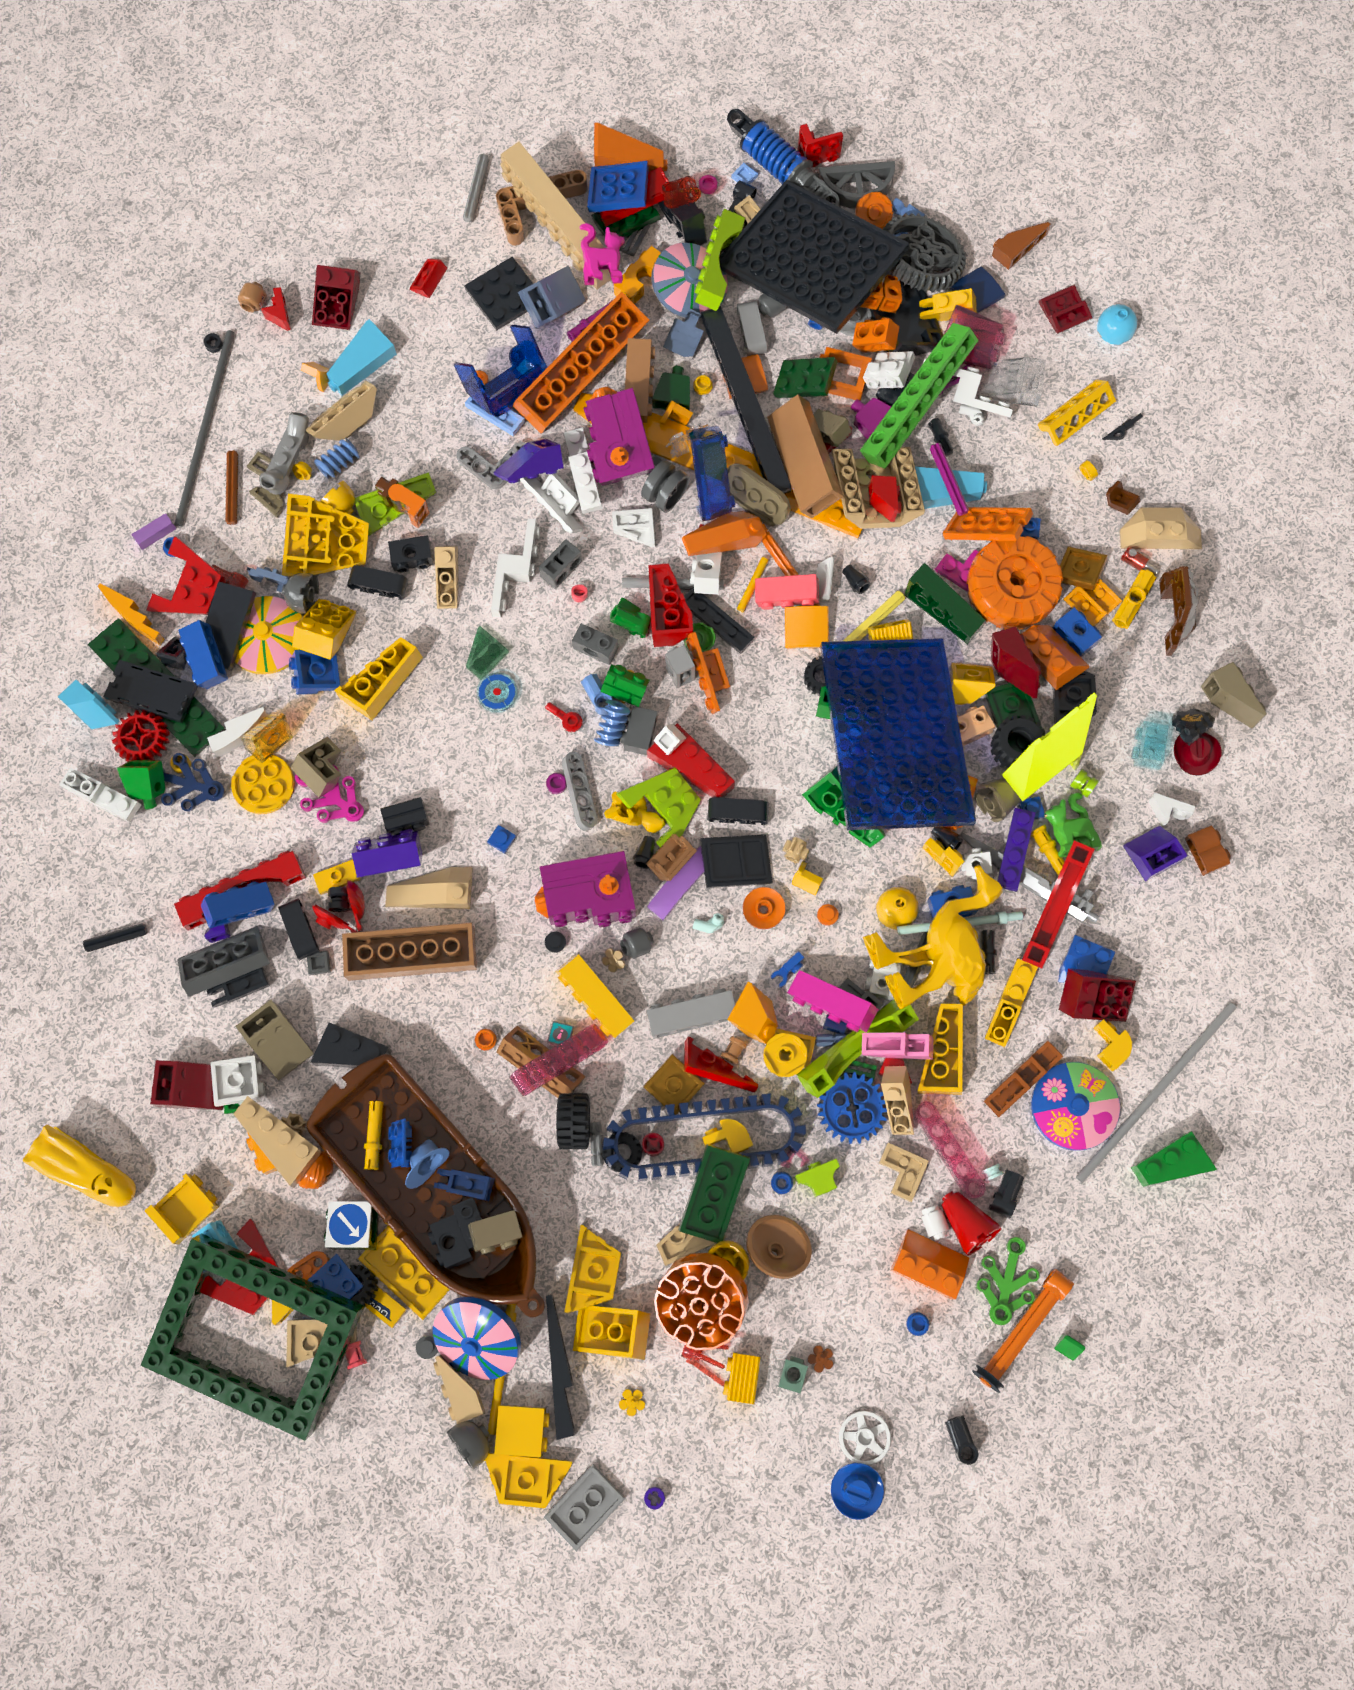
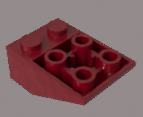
M317 265L312 325L350 330L359 292L361 272L353 269Z
M1016 626L992 633L991 662L997 674L1032 698H1037L1038 689H1040L1039 675H1041V668L1038 663H1035L1032 650L1025 645L1023 634H1019Z
M1068 968L1058 1010L1076 1019H1104L1106 1021L1126 1022L1136 980L1089 970Z
M155 1061L151 1105L162 1108L223 1110V1106L216 1107L214 1105L211 1065L181 1061Z

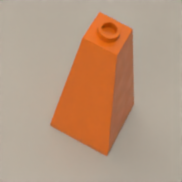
M594 123L595 167L647 161L649 166L648 172L659 167L663 171H667V159H664L663 150L603 124Z

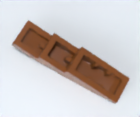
M1048 1040L983 1102L1000 1117L1064 1056Z

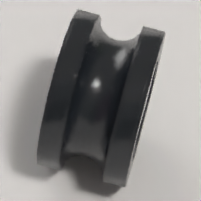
M215 333L206 335L203 340L207 351L211 353H217L222 349L223 343L221 338ZM215 340V345L211 346V341Z

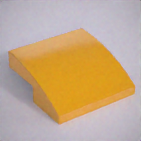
M1100 578L1095 590L1077 586L1063 599L1072 609L1075 607L1078 611H1081L1092 626L1097 625L1122 603V600Z
M828 606L785 607V648L811 649L829 647Z

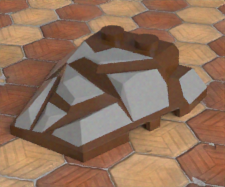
M1188 566L1164 572L1159 579L1161 599H1173L1175 622L1164 637L1166 656H1172L1196 628L1195 618L1199 589L1193 582L1194 574Z

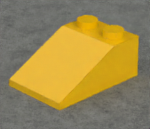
M590 1306L578 1310L573 1351L645 1360L651 1313Z

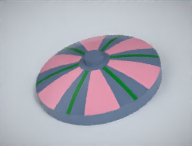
M693 243L671 245L661 252L652 269V286L657 298L669 311L684 318L687 317L690 309L698 313L710 309L695 302L697 294L694 291L698 281L701 282L698 276L701 269L704 268L702 266L706 254L708 255L706 248ZM721 270V272H722L723 278L725 279V281H726V283H727V286H726V290H725V294H724L723 300L721 301L720 305H721L722 302L724 301L725 296H726V294H727V289H728L727 275H726V273L723 272L722 270Z

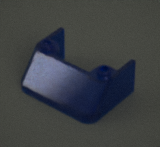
M510 326L517 345L509 352V361L512 367L487 384H483L472 364L459 362L453 364L466 393L491 416L499 417L512 409L516 399L547 368L529 326Z
M719 426L686 430V435L691 442L699 506H696V510L701 521H709L731 513L732 508L735 507L734 495H730L725 447H728L727 435L722 434Z

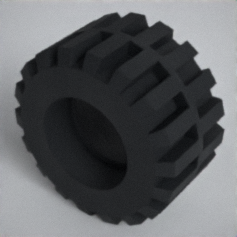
M1015 715L1010 720L1007 718L1003 723H1000L992 737L990 747H992L991 754L996 755L994 758L995 762H1000L1001 768L1005 766L1009 768L1023 753L1017 752L1010 747L1008 737L1020 736L1030 746L1035 740L1046 733L1044 729H1040L1041 724L1039 722L1035 724L1033 722L1034 719L1031 717L1028 720L1025 719V715H1021L1020 718H1017V715Z
M560 1093L556 1112V1136L559 1149L588 1148L590 1142V1098L587 1093Z

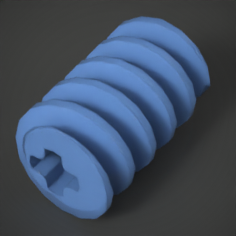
M345 438L346 441L342 439L339 441L340 446L333 445L334 451L328 449V456L322 454V461L319 459L314 460L317 468L327 479L328 475L335 478L334 470L341 473V465L348 468L347 460L353 464V455L358 459L360 458L357 449L347 438Z
M606 700V703L611 706L603 708L604 711L608 712V715H601V718L606 720V722H599L598 725L603 730H597L596 733L601 738L595 737L594 741L605 746H619L621 743L619 738L622 737V730L626 727L624 723L628 721L626 715L630 714V709L618 701Z

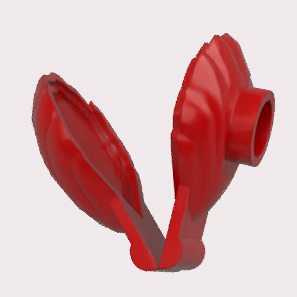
M347 880L346 888L358 931L348 926L349 923L316 904L315 906L312 905L315 915L318 916L315 922L329 930L332 926L338 929H349L351 933L364 930L360 922L365 911L364 895L359 886L351 880Z

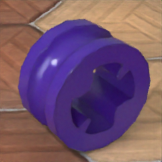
M651 1487L646 1491L644 1501L647 1507L656 1510L663 1506L665 1495L662 1489ZM653 1491L658 1492V1497L661 1498L660 1503L656 1502L657 1505H652L651 1499L648 1498L650 1493L653 1495Z

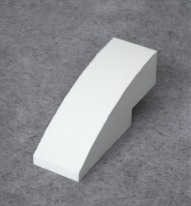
M264 707L224 722L227 730L207 738L212 752L217 758L230 753L252 737L245 736L246 734L254 735L255 733L250 731L259 730L254 728H261V726L257 725H263L262 721H266V718L269 717Z

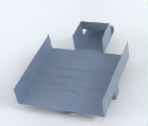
M690 309L685 322L675 317L663 348L683 357L693 356L704 332L695 327L701 313Z
M249 567L246 569L252 580L262 582L263 577H265L266 580L278 584L276 591L282 592L283 585L289 579V577L281 575L277 569H273V571L267 567H264V569L257 567L256 570Z

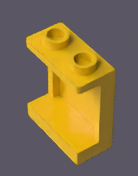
M185 1173L182 1176L184 1179L156 1205H150L145 1210L146 1214L173 1244L179 1245L219 1208L216 1203L217 1197L210 1190L206 1192L201 1185L204 1183L196 1174L192 1176Z

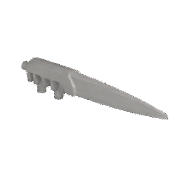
M961 832V837L973 848H981V851L990 850L992 864L1000 870L1003 853ZM1023 865L1019 884L1043 900L1048 901L1056 881H1053L1050 885L1049 880ZM1086 888L1081 897L1074 894L1066 914L1081 923L1085 918L1096 923L1100 916L1091 911L1094 905L1088 902L1094 892Z

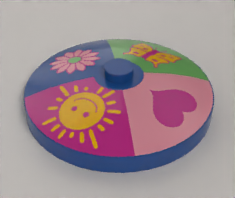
M1067 1062L1054 1066L1037 1081L1031 1097V1112L1037 1128L1047 1140L1063 1149L1081 1151L1096 1147L1111 1136L1119 1121L1120 1101L1113 1083L1099 1069L1085 1063Z

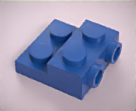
M295 650L292 657L289 658V669L294 670V676L291 677V687L296 689L297 695L317 694L318 691H334L340 686L336 654L330 660L303 650Z

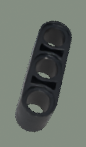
M354 565L349 575L347 587L355 590V588L360 589V592L379 593V596L398 597V600H403L409 579L400 574Z
M719 797L709 798L707 820L709 822L718 820L719 823L768 824L769 802Z
M297 898L279 906L278 909L293 950L300 961L320 952L306 913L301 908L302 903Z

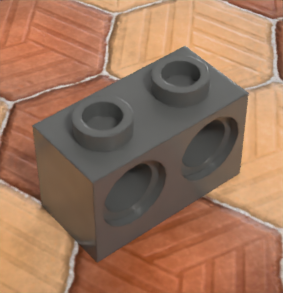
M565 539L539 566L540 577L556 589L582 562L581 551Z

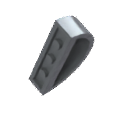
M895 161L819 167L818 174L819 178L838 195L841 206L855 209L858 201L865 194L870 192L888 194L893 182ZM871 181L878 188L863 193L862 182ZM846 183H856L857 193L841 190Z

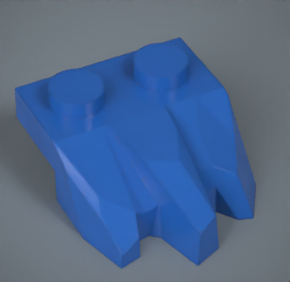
M1074 935L1059 969L1058 982H1065L1068 968L1107 974L1115 951Z

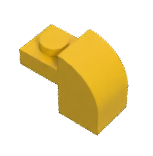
M1103 1019L1093 1029L1108 1045L1097 1057L1113 1072L1130 1056L1132 1041L1126 1030L1118 1035L1116 1027Z
M732 1119L720 1120L721 1130L718 1131L717 1128L706 1131V1136L702 1137L705 1147L706 1144L713 1145L726 1139L730 1151L740 1153L753 1147L746 1128L740 1122Z

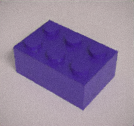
M411 829L401 831L399 835L394 836L391 833L380 835L377 839H370V837L358 839L351 853L357 878L421 866L423 857L418 831L413 832Z

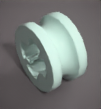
M1000 1164L981 1171L986 1176L985 1181L1004 1174L1003 1171L999 1170Z

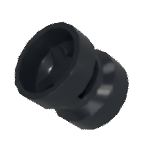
M329 888L328 896L330 897V902L328 903V911H349L350 904L347 902V888Z

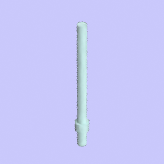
M1002 911L996 912L995 915L964 919L970 922L972 926L992 923L1001 925L1007 924L1008 921L1023 920L1022 911L1011 913ZM931 922L898 926V935L927 932Z

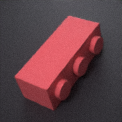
M816 574L755 578L756 604L763 610H771L774 606H781L782 608L794 607V605L814 606V604L819 603V579Z

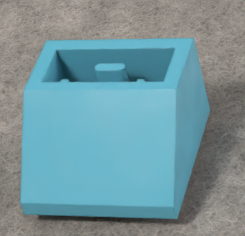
M75 680L58 696L91 729L111 726L120 722L114 716L117 712L86 682L82 685L79 681Z

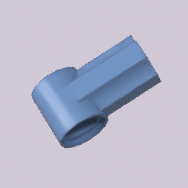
M590 674L581 681V684L594 705L595 711L599 715H608V712L603 710L604 707H600L598 704L602 701L612 700V698L600 692L603 684L597 674Z

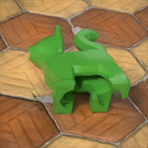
M1073 793L1068 798L1070 808L1080 814V818H1066L1065 799H1062L1059 805L1052 806L1044 812V817L1052 824L1054 836L1060 844L1059 857H1067L1074 840L1094 848L1095 851H1099L1102 848L1099 835L1094 829L1086 809L1076 802V800L1083 797L1080 793Z

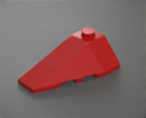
M669 563L648 565L654 647L675 646L693 632L692 612L688 608L685 597L679 589Z

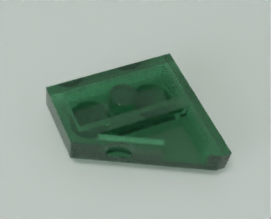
M479 626L466 663V669L482 681L509 653V650Z

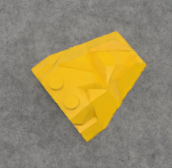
M288 493L282 564L283 576L291 577L297 573L317 575L350 568L354 565L366 564L369 523L341 512L310 496Z

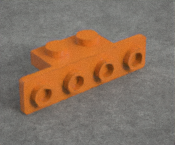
M692 632L688 635L686 644L688 650L692 651L695 671H698L700 676L699 686L706 695L705 705L712 714L720 711L715 692L730 688L718 648L702 652L696 632Z

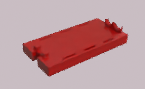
M659 167L648 172L646 206L598 213L604 225L608 226L676 194L664 171Z

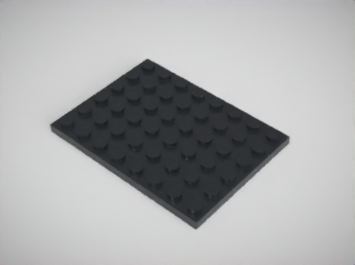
M786 180L721 254L719 264L723 272L838 334L910 249L908 242Z

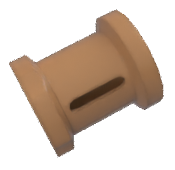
M731 1036L729 1045L720 1056L730 1063L738 1065V1058L743 1049H746L747 1044Z

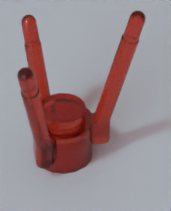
M685 1344L681 1357L686 1358L687 1363L692 1364L724 1387V1381L698 1362L701 1359L721 1369H724L725 1365L703 1355L704 1350H694L686 1347ZM722 1345L716 1349L728 1350L729 1347Z

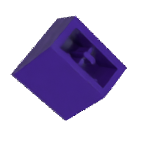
M1160 825L1123 845L1145 882L1181 863L1188 857L1178 839Z

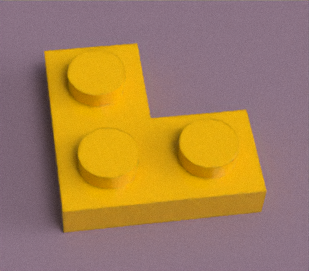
M931 837L922 847L952 877L959 872L965 862L963 856L956 849L952 850L948 847L944 851V846L938 840L934 841Z

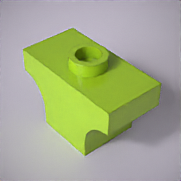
M837 1158L822 1165L818 1161L808 1165L809 1170L795 1175V1180L798 1185L804 1184L810 1187L814 1197H818L837 1188L833 1175L840 1165Z

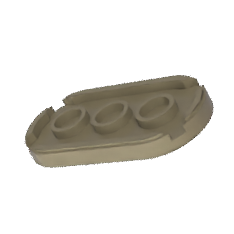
M736 463L728 466L722 472L721 485L723 484L727 497L750 514L760 517L763 523L769 526L781 525L789 518L791 507L786 495L750 468Z

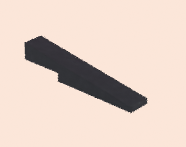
M553 1294L546 1295L556 1440L576 1434L565 1389L574 1386L554 1297Z

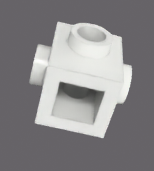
M981 848L968 849V853L964 854L963 860L965 862L962 865V871H966L967 876L977 879L974 870L975 866L972 863L975 860L980 862V866L985 873H993L990 850L981 851Z

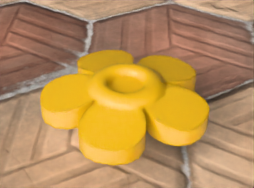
M629 1389L623 1391L622 1396L624 1399L619 1401L620 1409H627L626 1412L629 1416L636 1414L635 1407L638 1410L644 1409L645 1403L640 1400L643 1396L640 1390H635L633 1394Z

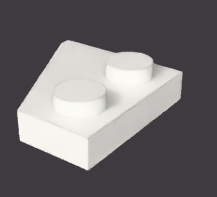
M652 508L612 511L613 531L615 534L650 547H655Z

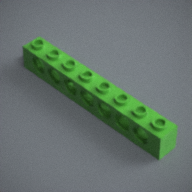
M952 323L860 449V452L869 463L884 469L888 466L979 341L970 327Z

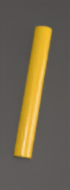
M761 557L737 607L738 611H745L755 590V578H761L769 561L767 558Z

